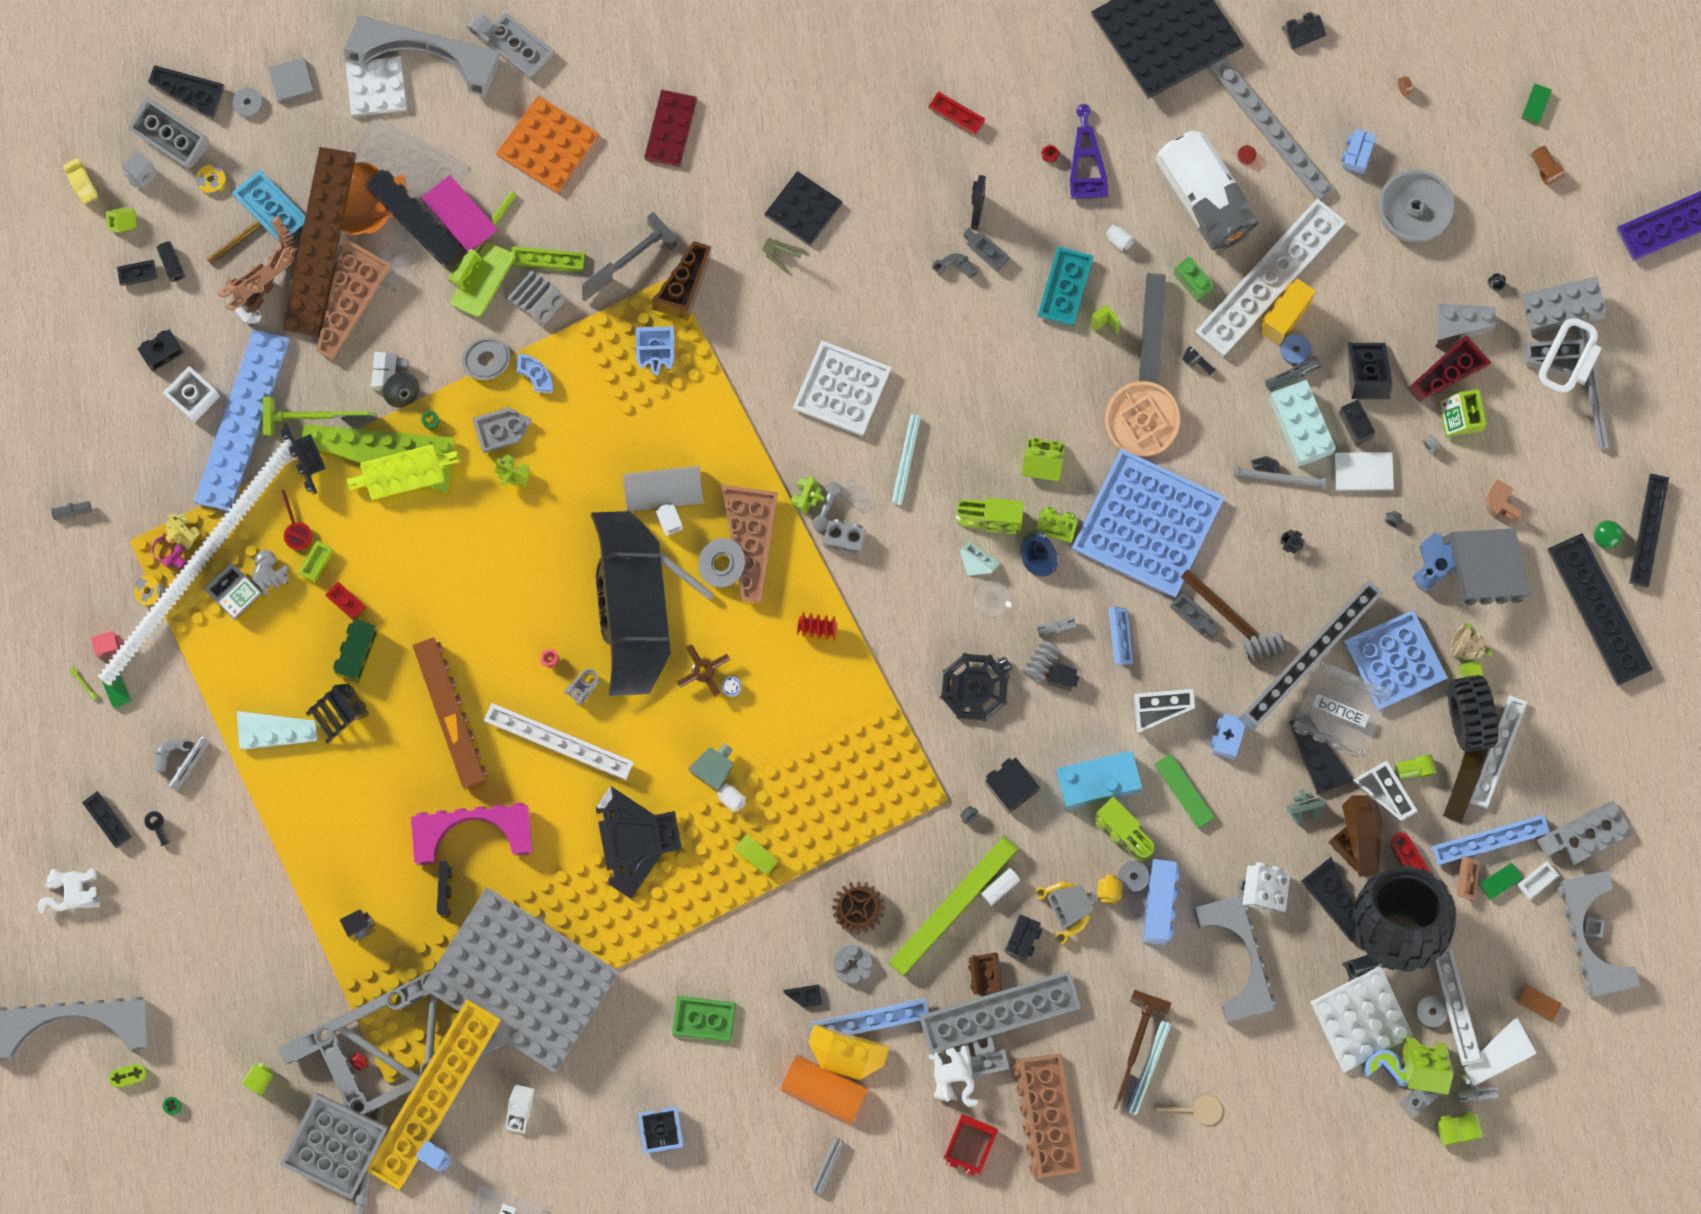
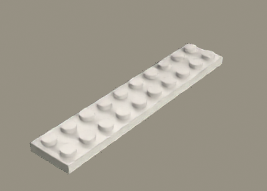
M1317 198L1195 331V334L1224 357L1285 291L1288 284L1297 278L1340 231L1346 221Z

